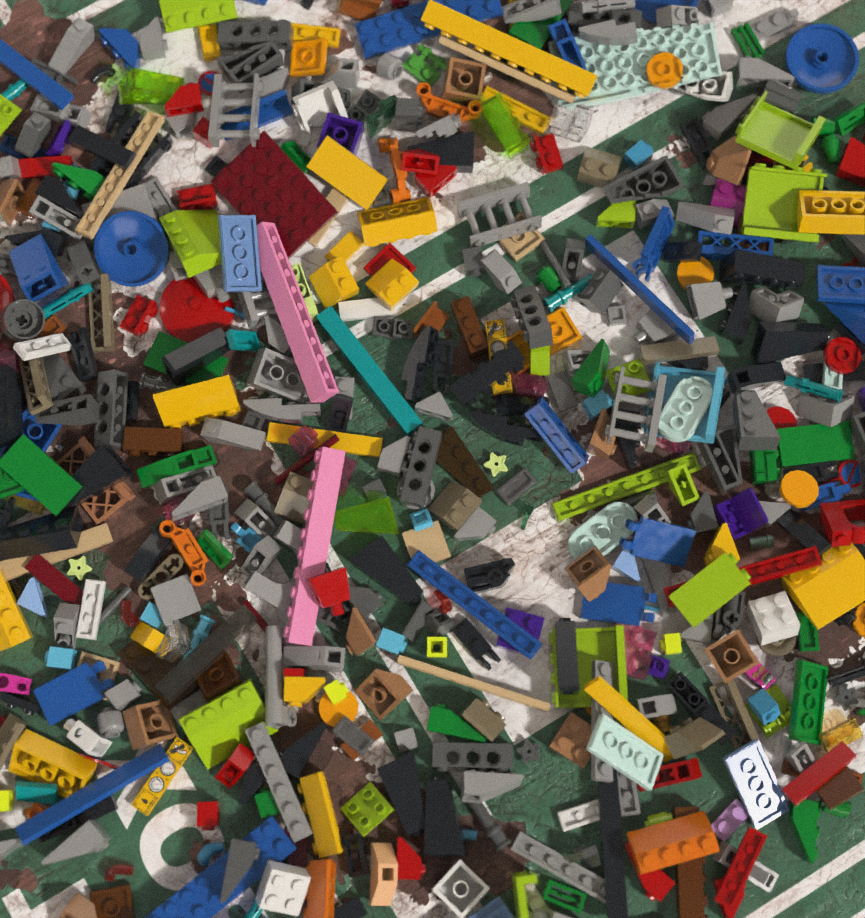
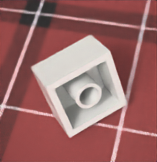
M785 591L748 601L746 613L761 646L798 635L800 623Z
M459 858L432 888V891L460 918H464L490 888Z
M268 860L255 897L259 908L299 916L311 879L307 869Z

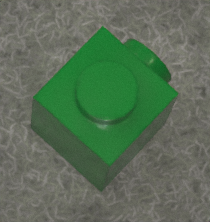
M270 787L258 790L259 794L254 796L261 819L281 813Z

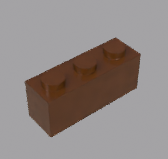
M469 296L452 301L450 309L470 359L487 354L489 346Z
M125 427L123 450L125 453H128V456L132 457L147 454L148 457L153 458L159 457V455H166L168 458L184 452L185 433L182 429Z

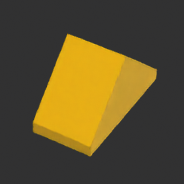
M142 621L138 623L130 636L131 639L161 657L165 656L173 643L172 639Z

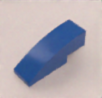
M566 19L549 25L547 29L560 58L587 70Z

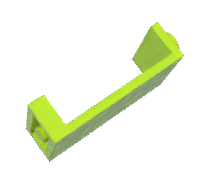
M722 553L716 560L668 596L693 628L751 584L749 581L751 576L744 568L742 570L736 565L738 560L732 553Z

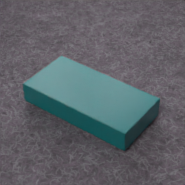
M230 329L225 332L230 350L258 351V349H261L256 331Z
M16 782L17 801L56 804L58 801L57 784Z

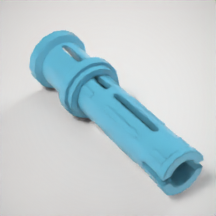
M202 614L200 615L201 619L197 628L192 631L194 636L177 668L187 674L190 673L204 641L209 639V632L213 624L217 622Z

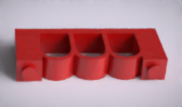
M865 499L820 503L818 519L831 547L851 545V543L865 544V526H856L849 522L850 520L862 519L865 524Z

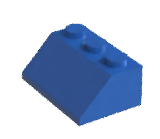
M27 406L23 413V434L46 452L62 424L36 423L35 415H31ZM16 442L0 449V457H3Z

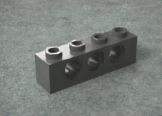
M570 3L567 24L572 33H579V27L605 22L601 20L602 18L608 21L615 19L616 26L635 22L636 29H641L642 11L631 8L602 11V13L598 14L596 12L581 14L580 3Z
M284 19L279 21L226 20L225 22H219L217 42L221 50H248L252 46L272 41L279 50H293L294 29L291 21Z
M535 285L514 289L513 297L510 300L515 311V317L519 319V328L523 333L524 342H528L530 349L553 345L552 329Z
M115 369L98 372L96 402L99 404V422L95 423L94 447L99 448L101 445H110L113 450L123 448L128 373Z
M419 426L418 432H414L412 440L415 443L414 449H410L407 459L410 461L408 468L404 469L403 473L405 483L404 486H400L398 492L401 504L424 509L442 440L441 431ZM422 445H427L430 449L428 452L422 453L419 451V448ZM422 463L425 465V468L422 471H416L414 469L415 465ZM414 481L420 483V487L416 490H412L409 487Z
M433 742L432 767H436V771H448V767H454L457 772L468 771V768H476L478 772H488V768H496V772H508V769L513 768V744ZM451 751L456 752L458 755V760L455 763H450L447 760V754ZM469 752H475L478 755L476 763H469L467 761V754ZM494 752L497 754L498 760L495 764L487 761L488 753Z

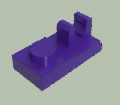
M66 119L59 126L46 152L47 156L51 157L57 153L61 154L65 147L63 142L68 145L71 144L67 139L74 129L70 127L71 123H69V120Z

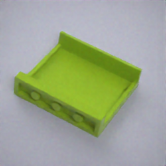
M765 91L762 97H757L754 105L751 106L748 114L743 118L742 123L738 125L735 134H737L735 142L797 170L819 135L826 118L819 116L814 124L765 102L768 93Z
M755 163L754 166L749 167L740 235L812 243L819 242V235L817 233H798V191H823L824 178L827 177V174H823L822 170L818 169L804 172L803 168L799 167L797 170H785V166L773 165V168H766V164Z
M624 625L603 628H576L579 677L578 695H558L555 627H552V633H549V645H553V652H549L550 664H554V672H550L551 684H555V692H551L552 704H556V709L592 708V696L584 690V685L592 680V661L594 660L613 663V688L628 701Z
M532 871L511 873L516 918H529L525 885L538 883L537 874Z

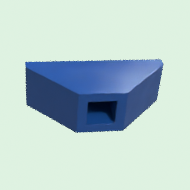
M100 28L98 31L101 36L99 38L101 43L105 47L109 46L112 49L111 53L117 60L121 59L124 62L123 66L129 73L132 71L137 76L141 60L139 42L127 29Z

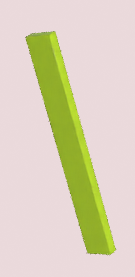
M695 452L556 501L551 505L557 521H563L668 482L667 470L686 463L690 474L701 470Z

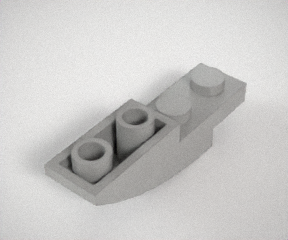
M253 396L248 397V400H243L246 409L264 416L266 419L281 423L303 424V416H321V405L317 404V402L308 401L300 405L296 402H288L286 405H283L282 398H278V396H268L267 399H259V397Z

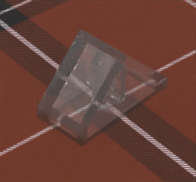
M171 620L156 653L157 657L172 663L192 650L188 627L175 620Z

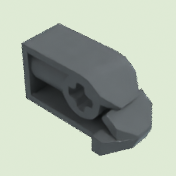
M83 240L67 247L68 253L66 257L68 261H72L73 267L83 285L100 278L91 252L94 251L92 244H87Z
M739 592L713 613L711 638L718 641L725 634L727 636L741 624L745 592ZM728 617L730 618V621L733 622L732 624H729V620H727Z

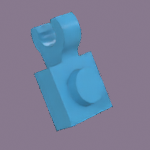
M236 522L230 527L239 536L236 542L249 554L254 546L262 540L250 527L245 531Z

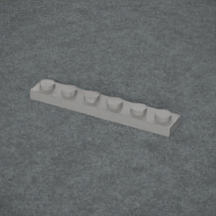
M599 660L592 661V680L600 675L613 687V663ZM593 697L591 735L600 714H605L613 720V715ZM591 753V781L613 782V767Z
M259 723L245 730L293 842L295 843L312 835V830L265 723Z
M519 832L511 850L606 904L603 878L575 862L569 864L568 858L523 832Z

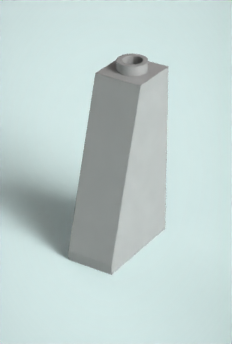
M145 183L123 190L103 221L104 223L109 217L120 212L138 211L148 214L159 222L150 191ZM91 202L81 205L84 214Z

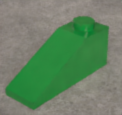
M604 339L598 342L570 379L577 393L594 398L605 384L610 350Z
M436 703L435 707L431 706L426 731L485 743L486 738L454 712L448 710L446 705Z

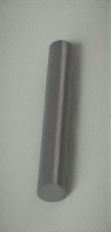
M542 241L540 243L542 250L563 286L568 287L571 284L547 242Z
M127 585L101 612L99 626L130 594L132 589Z

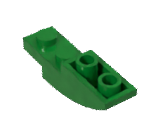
M209 445L165 458L137 469L136 472L143 489L155 485L161 479L215 465L217 461L212 446Z

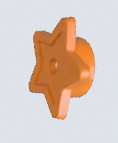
M33 802L32 806L24 809L23 812L30 819L36 816L35 812L39 814L49 807Z

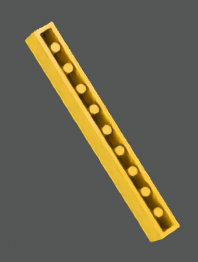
M433 0L428 1L421 21L424 22V27L431 30L437 28L441 30L440 34L448 38L451 35L458 38L457 42L466 46L470 43L474 45L473 49L484 53V50L491 53L490 57L499 61L503 58L508 61V65L517 68V66L523 67V72L532 76L536 73L541 76V80L549 84L551 81L558 83V88L565 91L569 88L574 91V95L582 99L584 96L589 97L598 75Z

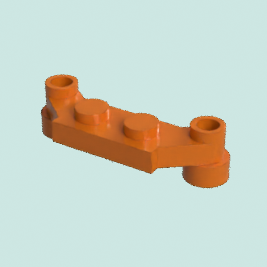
M422 82L416 87V94L426 108L427 115L441 119L454 112L455 115L460 116L462 122L471 119H478L482 113L483 105L479 100L470 101L468 107L433 96L428 83Z
M386 137L378 138L380 153H389L397 188L390 189L392 204L400 203V200L411 199L410 190L406 188L405 183L407 171L400 170L402 151L398 150L397 137L386 139Z
M170 520L163 521L159 526L160 535L172 540L191 571L189 580L192 586L199 587L203 585L206 581V574L204 573L205 563L209 560L189 528L184 530L176 527ZM163 528H168L169 532H165ZM194 577L199 578V582H196Z

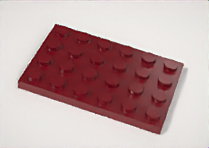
M265 130L260 134V138L257 139L256 147H252L250 143L211 180V183L240 215H256V225L261 222L275 223L288 260L339 213Z

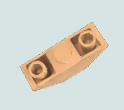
M371 843L369 905L390 906L397 887L398 863L392 843Z

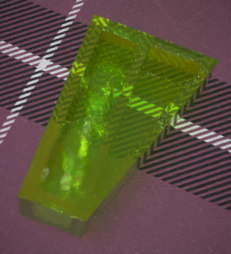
M132 68L118 83L119 104L165 105L177 89L184 85V78Z
M501 93L481 103L483 116L510 160L529 149L530 139L526 132L522 133L520 122L516 116L513 117L512 110L507 101H504Z
M389 497L335 511L334 519L338 531L399 534Z

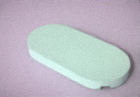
M692 376L688 379H682L677 384L660 415L658 430L665 439L672 442H683L694 435L711 405L713 390L711 384L706 379Z
M613 502L604 507L571 533L568 548L572 557L576 560L594 545L603 556L607 555L619 546L621 537L628 539L634 534L635 531L628 530V527L624 525L626 519L638 521L636 511L629 504L623 502Z

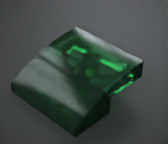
M395 94L379 102V110L366 117L367 133L370 138L384 130L395 118L397 102Z

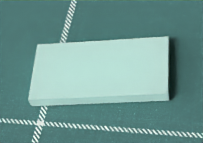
M605 714L598 716L586 748L587 751L647 791L653 788L664 756L657 749Z

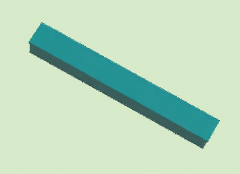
M332 306L316 316L317 323L403 433L409 436L419 426L421 427L423 422Z

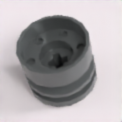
M19 299L8 304L0 314L2 333L14 341H25L36 337L42 331L45 324V315L42 308L36 302L29 299ZM20 317L21 320L24 321V323L21 325H19V322L16 321V319Z

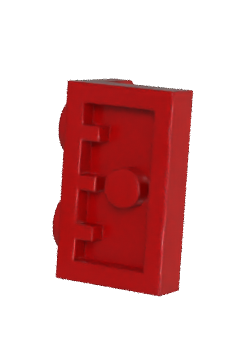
M534 134L530 147L537 157L535 158L537 169H540L542 174L562 170L564 166L554 134L540 137Z
M213 184L177 191L180 210H210L218 207Z
M137 294L119 326L120 329L141 338L148 331L151 318H154L158 313L156 301L153 299L150 301Z

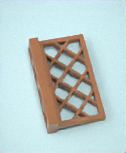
M83 436L78 440L79 443L56 462L59 465H62L64 462H70L69 474L71 476L73 475L74 463H84L98 449L94 447V442L89 437ZM80 448L84 452V461L75 460V453ZM125 481L113 486L114 491H111V488L104 491L106 493L105 504L96 503L97 496L93 497L92 503L84 502L81 504L97 525L104 522L128 500L131 501L136 497ZM110 493H117L121 500L115 505L109 504ZM96 505L105 506L104 515L100 518L95 514Z

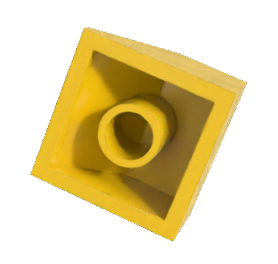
M342 256L324 264L309 276L325 309L359 294V287Z
M391 259L365 285L392 311L418 286L419 281L407 268Z
M727 522L723 523L715 531L704 554L705 557L703 558L706 567L724 552L727 554L732 553L738 561L740 560Z
M285 677L284 702L289 703L290 707H302V704H307L327 685V679L325 677Z

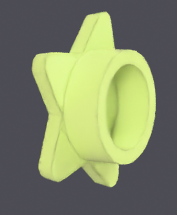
M491 452L490 460L483 465L491 470L493 477L498 472L508 471L504 464L506 455L498 457Z
M85 556L78 560L69 559L71 568L67 572L68 576L76 575L82 581L84 575L92 571V568L86 564Z

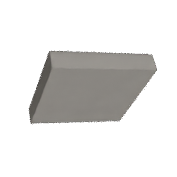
M188 574L150 588L164 625L201 611Z

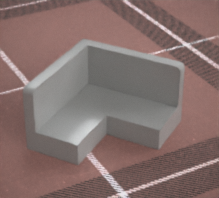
M763 286L751 291L749 309L750 313L765 322H789L799 317L804 298L791 290L776 294Z
M806 392L801 395L798 415L822 425L833 427L852 417L855 396L843 393L841 400L837 402L836 400Z

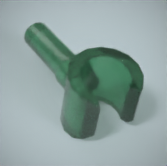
M528 502L521 509V511L526 513L520 527L522 530H525L527 521L534 511L533 505Z

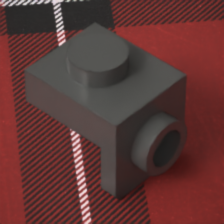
M584 845L573 848L574 853L567 855L569 864L582 860L586 869L602 864L596 845L586 848Z

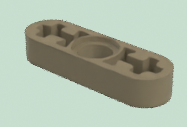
M178 554L168 556L139 586V596L146 601L153 600L152 594L150 596L147 594L143 595L145 593L143 589L145 587L149 589L153 585L150 583L151 580L156 585L162 584L156 580V576L160 572H164L167 575L164 582L174 579L184 568L185 562L183 558ZM179 559V567H172L170 571L173 573L170 575L164 567L167 566L169 569L172 566L171 561Z

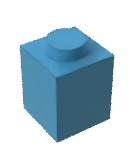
M640 140L625 153L623 161L635 171L652 159L653 149L648 143Z
M764 688L747 699L750 710L764 725L775 721L780 715L778 704Z

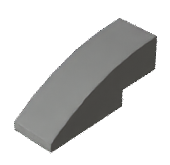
M614 19L579 27L580 39L591 43L611 46L638 43L635 22L616 26Z
M37 94L30 109L32 112H36L60 124L67 119L71 123L70 127L73 128L79 125L86 129L92 117V114L85 107L70 103L61 111L40 94Z
M721 841L719 845L720 852L715 853L712 859L729 868L737 849ZM756 861L747 880L770 893L779 874Z

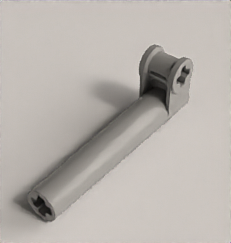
M276 625L267 626L265 628V726L275 729L286 725L293 727L297 723L296 712L294 709L283 705L281 627Z

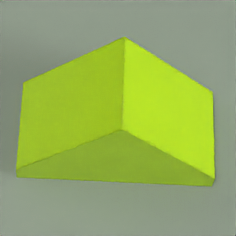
M686 463L667 470L669 488L681 506L700 499Z

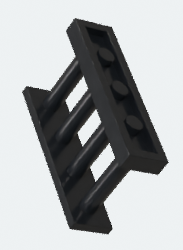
M135 111L110 141L122 147L127 145L143 119L142 114ZM167 133L163 139L156 134L153 141L158 145L152 152L148 150L143 156L146 159L140 166L137 165L123 190L137 186L161 156L171 149L173 141L170 134ZM98 156L89 165L91 170L97 171L99 174L105 172L109 175L112 170L109 167L110 162Z

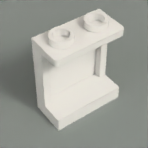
M333 80L293 97L295 105L292 108L295 115L300 116L301 120H298L301 130H305L308 136L311 135L310 129L325 123L328 112L348 118L339 90Z

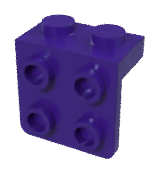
M748 488L731 499L713 506L720 525L727 522L733 540L745 536L768 522V517L752 488Z

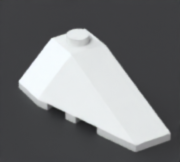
M721 71L720 76L672 87V89L704 100L729 101L733 90L732 72Z

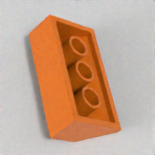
M704 811L626 833L639 874L720 852L714 830Z
M332 859L309 861V866H306V869L311 879L305 894V899L308 900L307 908H304L303 918H334L336 863Z

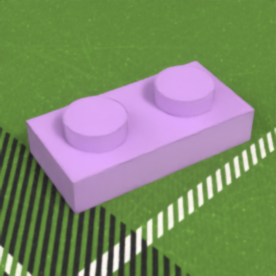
M735 798L711 823L715 835L721 841L725 842L748 817L744 805Z

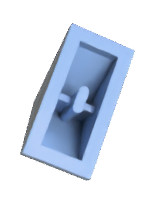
M623 548L611 569L631 582L637 583L640 581L635 556L629 553L630 550Z
M34 577L30 578L17 604L45 618L49 617L39 581Z

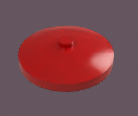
M194 277L178 281L173 279L161 296L159 306L160 317L165 328L173 337L190 343L220 327L226 332L230 328L235 314L225 311V307L228 306L235 309V301L229 298L226 302L220 303L217 296L208 298Z

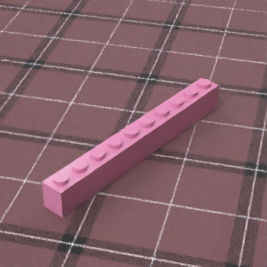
M261 222L257 225V237L262 277L267 285L269 295L272 298L275 311L278 314L281 327L286 335L288 345L292 351L294 361L297 364L310 401L325 402L339 393L338 387L275 223Z
M319 447L318 451H315L314 462H316L315 470H312L310 481H313L312 489H309L307 494L309 506L304 512L306 524L300 534V539L303 541L302 546L297 551L299 564L298 567H295L293 575L296 581L295 586H292L290 591L292 604L287 609L289 621L288 626L285 625L283 637L289 643L312 646L319 605L306 579L325 573L346 452L343 450Z

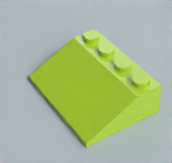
M159 0L167 33L238 18L234 0Z
M215 209L176 210L159 218L188 278L221 264L217 217L219 215Z
M250 678L180 716L179 722L206 768L210 769L228 759L240 743L246 747L251 746L245 730L259 723H265V704ZM266 726L269 735L278 731V729Z

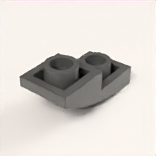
M366 89L358 102L354 103L348 111V118L365 123L379 106L382 99Z
M375 316L371 336L395 340H411L413 321L398 318L392 320Z

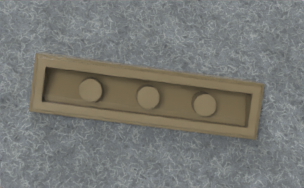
M715 336L696 338L690 345L686 341L680 340L639 346L643 365L718 355L720 352Z

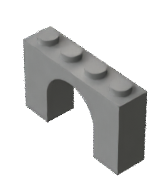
M283 520L273 537L291 548L297 556L298 548L302 546L303 541L300 539L301 529L287 520ZM252 570L242 587L276 609L285 612L288 606L292 604L290 591L292 586H295L296 579L292 577L284 583H275L257 571Z

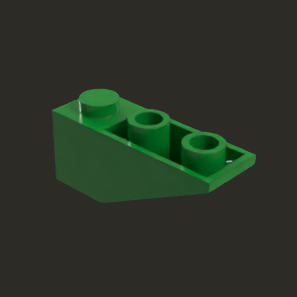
M53 163L50 166L53 169L52 173L66 179L68 181L67 184L74 190H80L83 193L82 196L89 202L93 201L105 181V178L97 171L59 163Z
M803 800L796 807L790 801L789 822L806 862L814 863V860L818 857V848L815 845L816 839L819 837L817 818H820L821 807L818 806V801Z

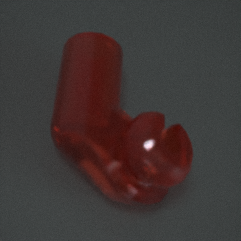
M435 590L433 593L442 604L439 606V611L442 614L451 612L453 607L449 597L440 590Z
M122 601L121 620L128 627L134 628L139 624L140 620L131 612L132 601Z
M116 864L106 868L104 880L114 881L115 874L132 876L134 866Z

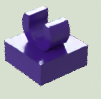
M650 655L645 674L665 680L670 660Z

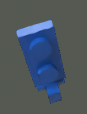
M831 482L818 486L819 492L814 503L808 507L800 508V510L803 512L820 507V503L838 502L843 499V494L851 491L849 483L838 486L837 482Z

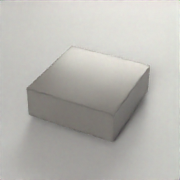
M625 304L608 306L606 309L608 326L628 323Z

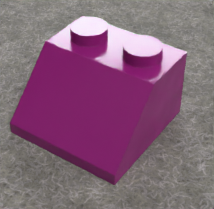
M717 178L713 186L709 206L734 209V228H737L738 217L743 216L746 185H735Z

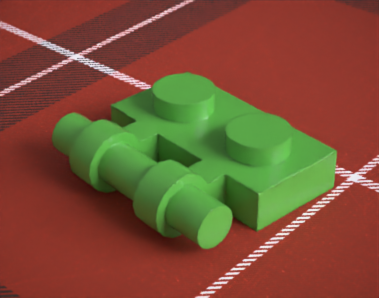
M420 44L417 50L422 54L417 56L413 52L402 64L403 70L420 83H428L432 88L441 78V73L438 70L441 68L446 71L447 63L441 56L435 55L432 49ZM427 58L434 62L432 66L425 62Z

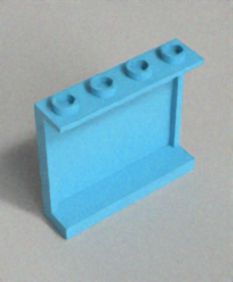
M656 363L655 367L652 366L650 377L653 378L652 382L653 380L657 381L659 374L667 375L661 412L675 387L682 379L698 376L706 379L711 384L713 390L711 405L694 435L686 441L714 444L725 381V367L717 366V371L712 372L660 366V363ZM651 390L647 392V394H650L649 399L654 397V392ZM644 406L645 416L651 415V409H648V406ZM641 423V428H644V433H647L648 427ZM658 430L657 437L664 438Z

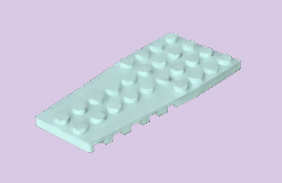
M713 22L704 25L692 23L691 26L684 27L672 25V28L663 29L661 27H654L653 30L636 29L638 43L630 45H601L582 40L580 36L574 37L587 71L598 75L589 97L584 96L582 99L576 96L573 103L557 97L559 111L612 103L664 90L654 87L646 76L648 61L655 54L661 52L672 53L673 56L681 60L683 65L682 77L674 87L720 76L721 65ZM549 41L550 54L560 58L553 41ZM568 88L567 92L574 95V91Z

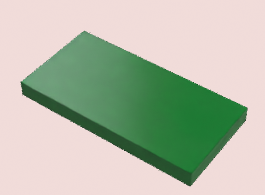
M559 0L562 13L547 20L515 22L508 35L541 50L550 38L547 27L561 21L569 10L570 3L573 4L575 0Z
M159 331L143 365L168 376L161 357L188 344V342ZM219 357L183 382L191 385L221 377L229 361L228 358Z
M843 421L833 427L816 424L776 429L780 435L777 447L779 450L780 468L855 459L849 421Z
M25 434L0 459V467L55 516L64 509L83 487Z
M796 660L789 740L821 745L828 666Z

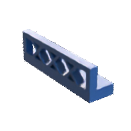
M285 89L260 99L258 128L293 115ZM241 106L224 114H251L252 106ZM224 122V124H221L222 130H250V122Z
M709 231L698 232L697 242L702 243V237H710L714 242L710 246L703 245L701 256L707 260L720 261L734 250L773 256V238L738 234L730 235ZM728 239L732 245L730 247H723L720 241ZM747 241L751 247L742 249L738 243ZM760 242L768 243V251H761L757 245Z
M543 397L537 401L536 405L524 413L571 474L587 463L589 455Z

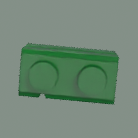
M778 448L776 451L749 450L752 484H775L781 476L780 467H777L776 460L779 459Z

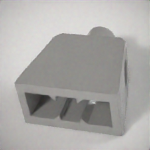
M221 264L193 276L208 298L217 296L220 303L229 300L228 293L224 292Z
M720 282L685 285L694 320L703 319L726 308L725 299L733 297L732 288L730 286L722 288Z
M650 309L638 321L636 327L639 332L633 335V339L638 345L646 340L649 344L664 342L678 334Z

